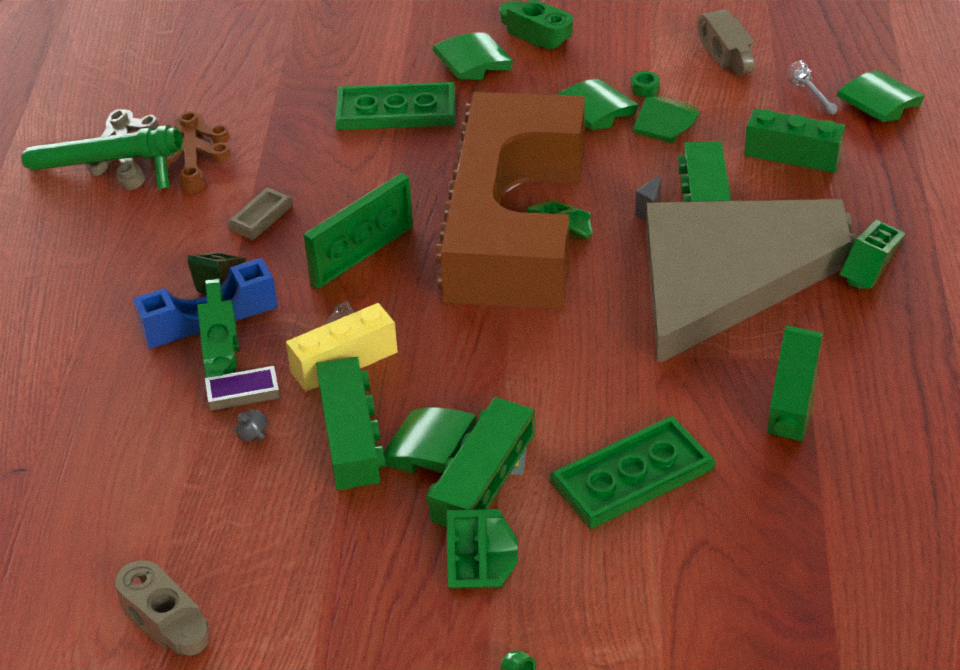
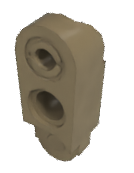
M726 9L700 14L697 20L699 38L720 67H731L737 76L752 73L754 70V59L750 46L755 44V42L738 18L733 17Z
M134 561L125 565L118 572L115 578V586L121 608L125 615L133 620L135 625L164 649L168 646L176 654L194 655L207 647L209 643L208 632L210 631L208 621L201 615L199 606L158 565L151 561ZM139 577L143 584L135 585L132 584V581Z

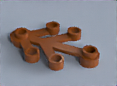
M188 111L182 113L174 123L175 127L180 130L182 137H184L182 150L176 152L173 156H166L168 169L173 161L184 154L185 168L181 170L179 181L183 192L194 194L202 191L206 186L204 174L198 168L197 151L212 157L216 162L227 161L231 154L229 146L225 142L229 140L230 136L226 125L219 124L212 127L205 124L204 117L201 114ZM201 134L206 137H209L212 139V142L216 144L213 145L211 143H208L202 139L197 138V136ZM150 158L152 169L155 171L154 159Z

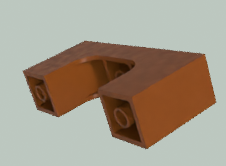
M474 92L472 103L466 104V122L462 123V141L458 142L457 158L460 161H454L453 179L455 181H450L449 200L451 201H446L444 217L447 222H441L440 242L442 244L436 245L435 261L436 264H441V269L438 270L437 288L443 289L444 303L564 310L569 271V215L515 212L502 207L501 203L506 191L520 183L552 182L580 184L585 147V96Z

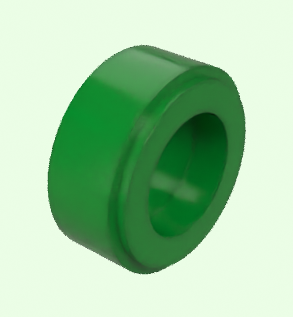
M650 71L637 72L631 77L630 89L632 93L641 97L656 95L660 90V78L657 74Z

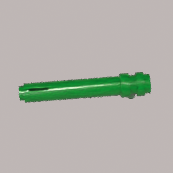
M164 125L158 126L156 130L153 127L141 128L135 133L30 146L22 152L21 159L24 167L33 171L134 157L153 158L157 189L170 188L166 156H173L176 152H180L183 147L181 132L177 127Z

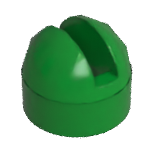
M513 650L506 653L501 659L500 668L501 670H536V660L525 652Z

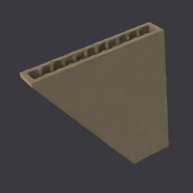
M843 199L647 203L646 236L657 362H664L842 270L856 240L855 233H850L851 213L845 212Z

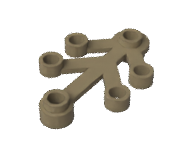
M117 109L109 115L105 124L107 129L100 137L127 134L132 130H139L141 128L153 127L156 130L160 124L154 115H147L142 119L135 118L130 110ZM120 159L121 166L117 170V178L125 190H133L141 186L145 181V175L140 167L134 164V159ZM111 161L88 163L86 166L93 176H99L107 170Z

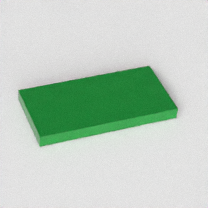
M455 82L339 86L336 105V130L455 126Z
M401 172L303 234L311 286L317 290L413 228L410 178Z
M669 416L551 472L550 483L591 530L715 469V459L673 416Z

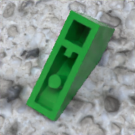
M876 219L856 238L840 275L846 277V281L856 288L865 289L867 287L871 289L879 280L906 233Z
M786 325L770 404L767 433L799 441L804 440L813 413L823 333Z

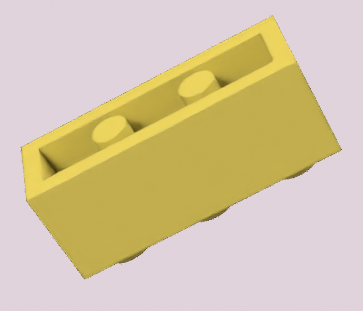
M379 303L286 341L290 372L305 392L319 387L317 362L358 356L361 369L398 353L395 322Z

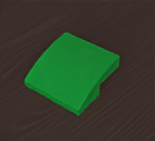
M468 33L451 37L435 44L432 49L458 79L483 80L486 70L510 71L513 64V59L487 33Z
M879 70L865 73L853 79L838 90L836 95L882 122L900 120L904 108L921 106L925 97L924 94Z
M599 78L580 82L557 94L585 96V127L590 130L611 128L615 117L635 115L639 105Z
M419 408L411 410L384 451L385 465L411 474L415 472L418 466L443 474L446 462L449 458L455 457L465 434L471 433L476 426V415L446 408Z

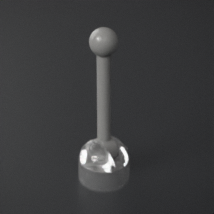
M802 60L791 64L786 71L787 79L795 86H807L825 106L826 112L830 115L837 112V105L830 103L811 83L812 71L810 67Z

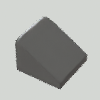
M657 176L636 190L635 216L645 222L647 203L660 202V177Z

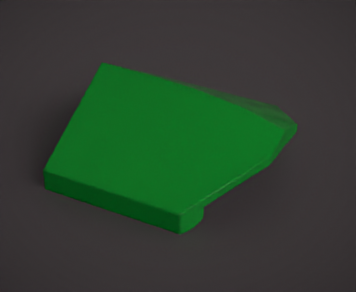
M649 96L644 100L633 133L672 143L679 134L695 123L700 112L692 104L661 96Z
M552 199L527 209V213L569 215V238L589 239L593 234L590 222L591 213L589 211Z
M499 509L446 510L448 589L501 588L518 563L517 537L505 521Z

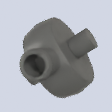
M251 409L247 414L243 411L237 416L240 422L235 428V433L241 440L249 442L255 437L258 440L264 438L266 434L263 432V429L266 427L268 420L262 412Z

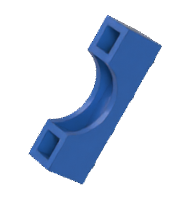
M262 258L230 267L228 275L221 285L223 301L232 300L236 321L278 308L274 279ZM166 288L132 298L139 329L149 349L200 333L197 304L207 303V296L199 299L185 300L173 296Z

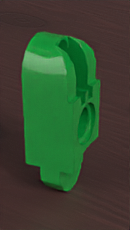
M529 0L527 3L508 1L500 5L501 23L507 25V32L534 46L554 49L560 46L565 39L573 36V16L567 11L537 0Z
M219 278L205 281L207 303L197 304L206 378L234 373L237 370L236 352H239L234 305L232 300L223 301Z

